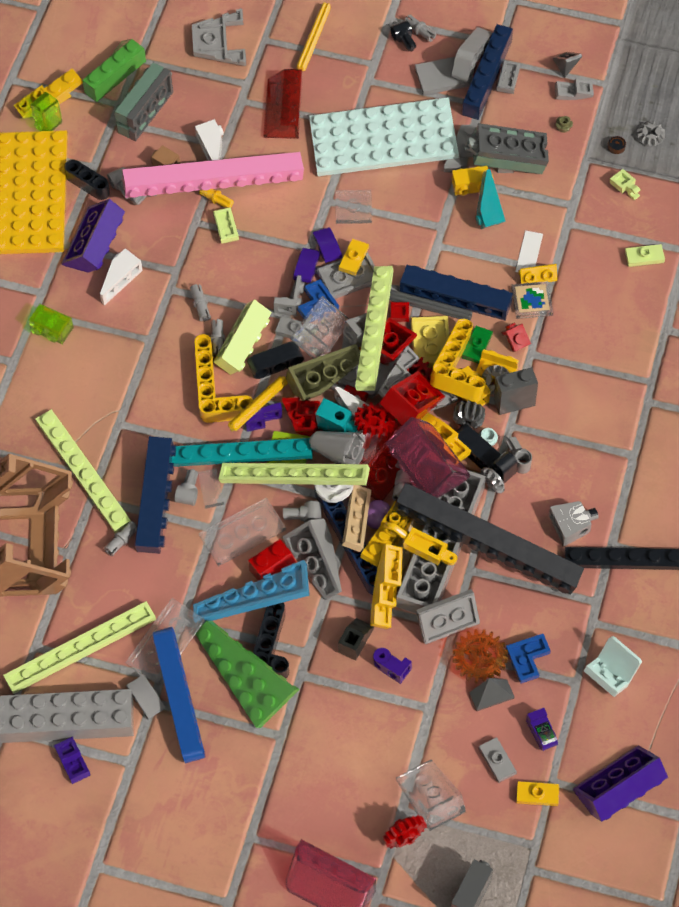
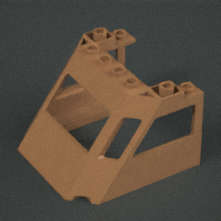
M10 453L0 461V496L36 495L33 507L0 509V520H29L28 560L25 562L13 560L12 544L5 543L0 547V597L57 594L66 588L71 575L69 559H65L57 565V557L59 555V550L57 549L59 538L58 522L60 519L58 506L66 501L70 495V489L73 485L72 471ZM31 469H38L57 475L42 488L8 489ZM26 574H28L27 579H21ZM9 587H30L32 589L5 591Z

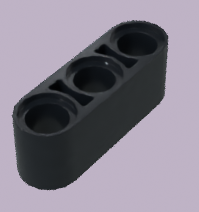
M72 159L65 163L66 177L69 182L96 199L105 200L110 196L109 183L105 177L77 160Z
M291 341L255 354L247 360V363L254 378L261 379L302 363L304 356L297 342Z

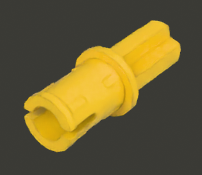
M209 189L199 191L200 195L210 199L214 204L218 203L225 208H230L234 204V201L222 195L220 190Z

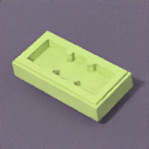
M231 207L213 211L221 244L239 240Z
M662 244L625 249L628 267L665 262Z

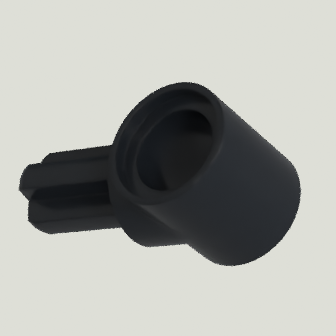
M406 20L391 26L390 32L393 39L403 42L408 51H414L416 44L411 37L412 28L409 22Z

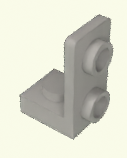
M300 275L297 276L293 299L275 297L274 313L296 316L298 306L302 304L300 293H304L305 286Z
M367 313L345 321L343 335L352 345L357 344L360 347L362 344Z

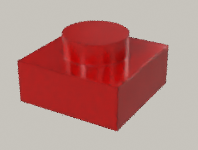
M391 302V319L396 322H409V302Z

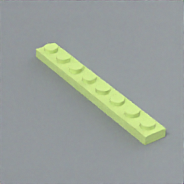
M374 266L355 384L357 391H375L394 272L392 266Z
M52 409L35 418L36 423L70 471H72L114 533L116 534L131 521Z
M222 463L219 481L220 483L367 485L370 468L368 464Z
M146 601L3 676L12 693L15 694L156 620V617Z

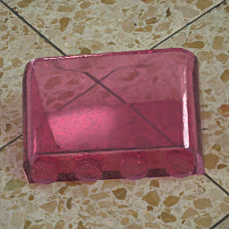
M411 417L385 443L390 449L389 453L399 461L400 468L410 476V482L418 487V489L437 498L461 485L470 477L467 469L436 428L427 421Z
M302 839L300 840L295 849L285 880L286 889L291 894L316 907H368L376 892V878Z

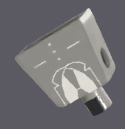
M580 501L551 506L549 511V517L563 546L588 534L591 530V521L599 518L595 507L585 510Z

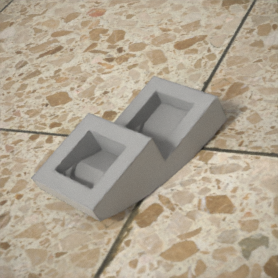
M575 79L574 83L557 81L555 84L556 99L579 100L591 98L594 95L592 81Z
M144 675L126 685L128 689L132 690L136 703L138 702L147 719L166 709Z

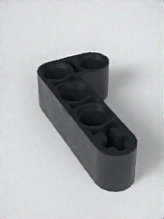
M463 424L456 430L458 439L471 450L468 458L480 469L484 467L493 469L504 483L516 474L518 463L512 453L505 451L501 455L467 424Z
M283 602L266 607L253 653L272 667V670L278 675L288 678V660L285 657L274 655L286 615ZM276 609H278L276 612V617H274L273 612H275ZM269 626L276 627L274 630L267 629ZM263 644L271 645L269 648L261 647ZM279 666H283L285 668L282 671L276 670V668Z

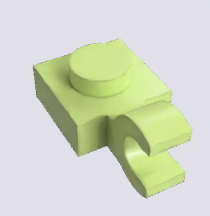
M624 169L610 178V184L621 193L627 191L633 200L640 197L638 194L640 188L635 185V178Z

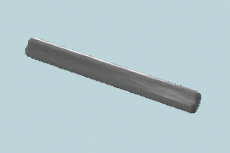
M392 289L390 291L389 300L409 302L410 306L458 319L471 320L472 318L471 310Z

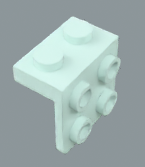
M611 636L598 658L588 664L584 672L615 697L628 687L642 660L616 637Z

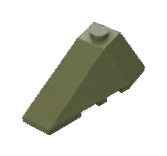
M357 344L297 364L288 368L286 380L293 394L302 401L320 396L359 365L361 352Z

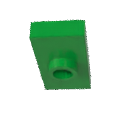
M475 326L462 354V358L479 364L482 351L487 349L493 336V331Z

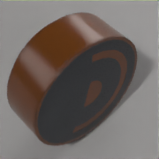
M614 136L609 139L608 150L611 153L621 154L625 151L626 141L624 138Z

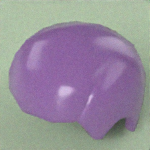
M382 500L370 502L367 525L373 529H378L381 521L391 508L389 504Z

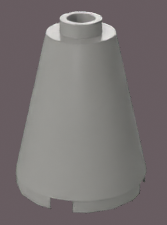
M316 431L309 440L314 451L336 464H360L365 448H362V442L365 443V438L360 433Z

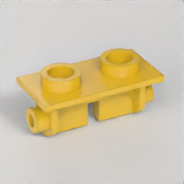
M557 264L520 268L518 274L521 277V286L557 281Z

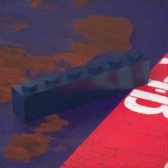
M496 24L463 101V116L476 120L480 119L512 43L513 28Z
M406 265L400 281V292L464 308L506 321L512 304L513 293L507 290L477 284L470 280L440 274L434 270L429 271L418 266Z
M149 436L135 542L137 552L160 554L161 547H165L163 529H167L168 518L165 517V513L169 511L170 499H167L168 492L171 493L172 481H169L170 474H174L172 456H176V445L173 444L172 438Z

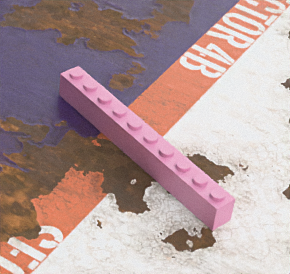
M300 152L122 169V182L125 198H135L157 194L303 180L304 167Z

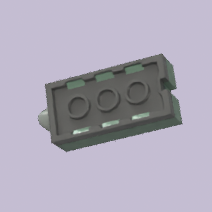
M152 63L149 68L145 69L143 76L135 82L132 90L125 95L122 103L115 108L114 113L119 134L137 141L173 94L171 70L156 63Z
M478 123L472 137H469L465 145V150L473 153L474 165L543 174L549 162L548 150H545L548 145L547 133Z

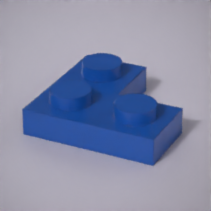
M321 280L304 286V291L311 301L298 306V312L307 324L339 310L338 303Z
M544 634L506 646L507 654L520 684L539 678L540 674L534 659L551 653Z

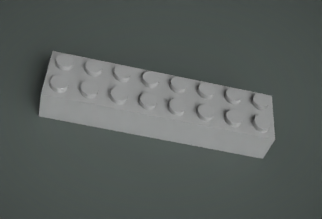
M449 465L436 497L474 515L485 488L486 476ZM424 526V533L448 544L447 550L455 553L458 558L463 545L462 542H455L449 536L443 533H436L432 528ZM432 546L429 548V551L436 555L440 552V550ZM413 554L397 595L396 607L416 613L417 609L441 601L455 565L450 566L441 561L439 565H436Z
M131 689L0 696V743L66 740L71 737L74 739L134 736V706Z

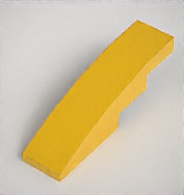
M389 544L383 545L373 590L370 626L383 629L391 628L392 608L396 607L397 587L401 586L402 547Z

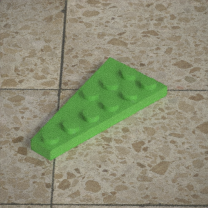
M206 621L195 632L200 643L256 728H261L300 690L288 683L287 679L282 675L274 672L272 667L254 653L242 647L240 642L233 640L226 631L213 621Z

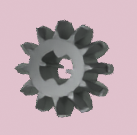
M469 400L456 403L453 412V420L456 424H467L473 428L482 426L485 419V408L481 404H476V402H470Z

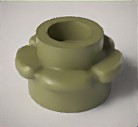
M562 116L556 119L555 125L558 131L565 133L573 126V122L569 117Z

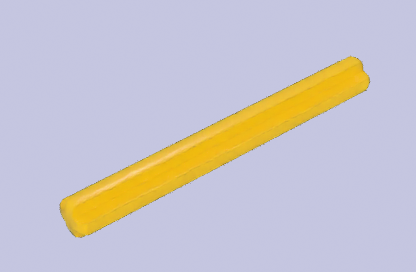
M323 2L296 65L298 71L304 72L307 68L330 12L331 5L329 3Z
M279 376L228 423L230 431H237L281 391L288 384L286 377Z

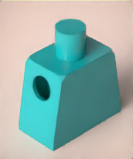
M323 398L315 413L318 429L330 432L359 433L357 426L354 425L350 410Z

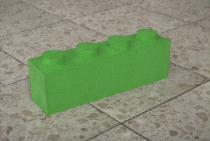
M133 39L121 41L111 56L82 80L84 93L98 102L146 62L144 47Z

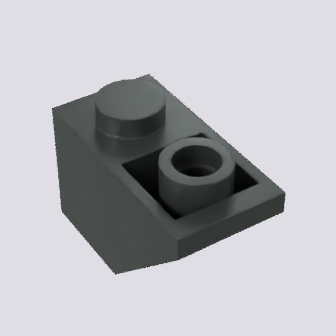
M356 618L346 627L338 642V652L357 660L374 626H370V624Z

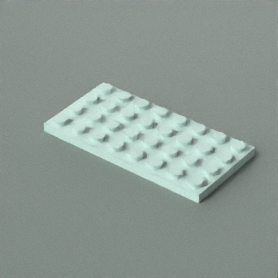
M449 97L309 116L317 176L459 158Z

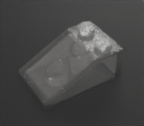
M321 296L296 328L290 339L313 359L326 355L331 351L342 334L345 321L349 318L326 298Z
M432 760L396 778L415 812L424 818L426 826L430 831L466 812L462 794Z

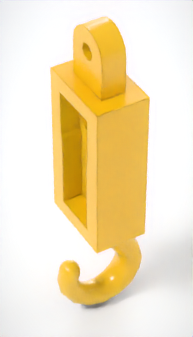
M387 522L383 525V530L388 535L394 538L399 535L405 540L403 549L436 565H439L440 561L450 566L456 564L457 555L447 550L448 544L414 527L408 533L392 522ZM432 546L440 550V552L436 555L430 552L429 548Z

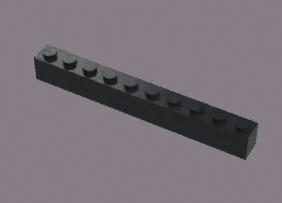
M408 483L404 484L393 507V510L397 511L399 515L414 519L416 523L426 525L436 533H443L455 542H462L472 550L485 553L487 557L497 559L507 567L516 568L526 576H533L545 585L554 586L562 593L571 595L577 588L583 573V567Z

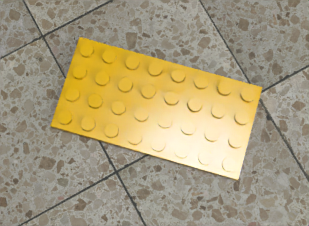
M67 130L0 133V254L64 252Z

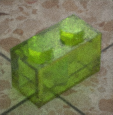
M43 93L31 103L32 116L35 122L34 126L37 130L53 131L62 123L59 102L49 93Z
M42 304L38 305L28 320L30 330L34 334L42 335L51 342H58L62 345L74 328L71 317Z

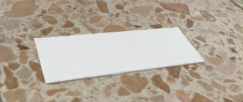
M525 230L515 272H518L520 268L536 266L543 237L542 233Z

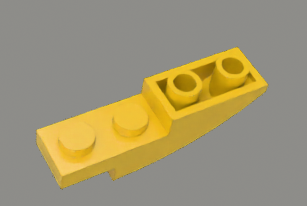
M71 68L47 87L39 86L14 104V107L23 119L46 112L71 97L70 92L83 84L82 79Z
M427 413L410 427L427 444L433 443L456 465L471 453V450L458 439V433L430 413Z
M395 502L360 558L377 567L383 545L389 544L394 546L399 538V535L396 538L388 535L383 530V525L387 522H392L404 529L410 519L407 516L399 515L397 511L393 510Z

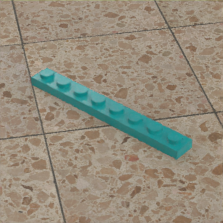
M310 438L176 446V456H172V463H174V467L313 459V449L309 443Z

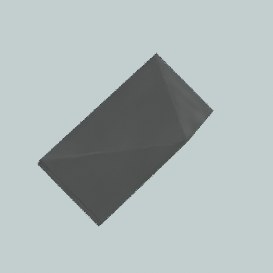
M565 52L554 56L553 60L565 78L582 58V55L580 53Z
M488 678L469 692L476 711L515 698L507 679Z

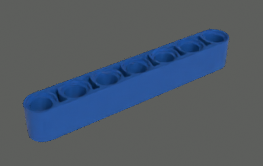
M171 626L152 632L183 760L186 764L205 758V751L174 629Z

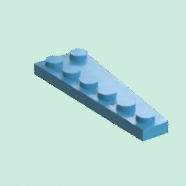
M305 560L281 569V572L274 575L269 573L263 576L264 579L257 582H247L244 587L237 590L232 588L222 594L193 604L194 622L198 625L206 621H213L310 596Z

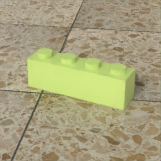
M255 299L247 303L213 362L230 375L240 372L245 366L244 361L246 357H249L254 350L252 348L254 343L261 338L262 334L260 332L268 325L270 321L268 318L272 312Z

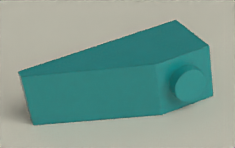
M490 169L483 172L477 206L476 222L478 226H481V229L506 222Z

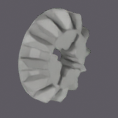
M647 121L637 129V138L644 145L657 146L665 138V129H662L661 124L657 125L655 121L653 123ZM648 131H649V132L655 131V132H654V135H653V134H650V135H649V134H648Z
M493 365L483 372L482 378L490 389V394L494 395L495 384L490 385L493 381L492 376L496 378V376L509 373L506 368Z
M484 467L481 470V475L486 476L485 482L496 493L504 492L505 487L501 477L493 469Z

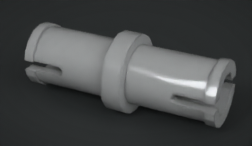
M408 15L410 19L405 18L404 21L407 20L417 35L423 36L429 42L433 41L431 38L435 39L436 32L428 28L423 21H418L412 15Z
M195 284L190 287L194 299L193 305L197 308L199 320L208 321L211 315L207 307V298L204 297L202 286Z
M217 319V324L215 320L211 321L212 335L210 338L213 344V357L217 356L225 341L223 321L221 319Z
M130 521L104 547L105 552L113 556L123 545L125 546L128 540L137 532V525Z

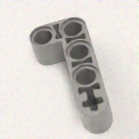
M479 27L473 31L457 51L451 75L452 78L466 83L470 82L475 64L484 54L493 32Z

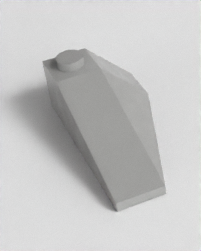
M324 518L309 520L283 536L285 544L298 562L305 560L308 575L325 600L342 592L332 536Z

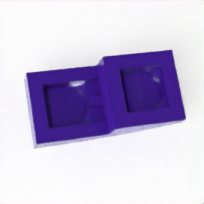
M330 227L313 232V237L325 263L343 258Z
M307 248L302 249L293 280H297V276L300 275L302 282L311 283L320 258V251Z
M281 403L261 408L246 422L247 432L266 428L265 421L283 418Z
M73 737L54 745L72 784L91 776Z

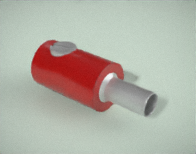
M336 383L332 386L333 390L336 387H340L364 402L367 400L368 393L357 391L353 386L347 384L343 387Z

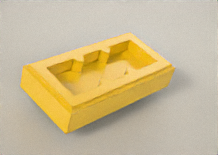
M352 239L339 265V271L356 276L369 249V244Z
M518 781L517 804L558 806L559 784Z

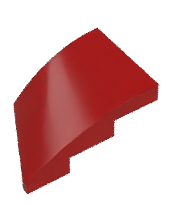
M299 397L282 398L296 433L311 437L316 431H322L318 429L315 415L321 404L320 401H301Z

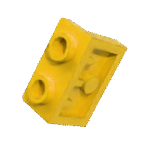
M483 349L476 372L482 378L483 372L493 365L502 366L509 373L518 370V360L512 356H504L495 351Z

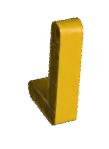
M459 319L433 366L430 384L437 389L477 402L482 399L485 380L455 368L466 348L473 328V323L470 320Z
M206 334L198 335L195 338L194 344L200 417L206 423L231 421L253 399L246 395L216 398L211 338Z

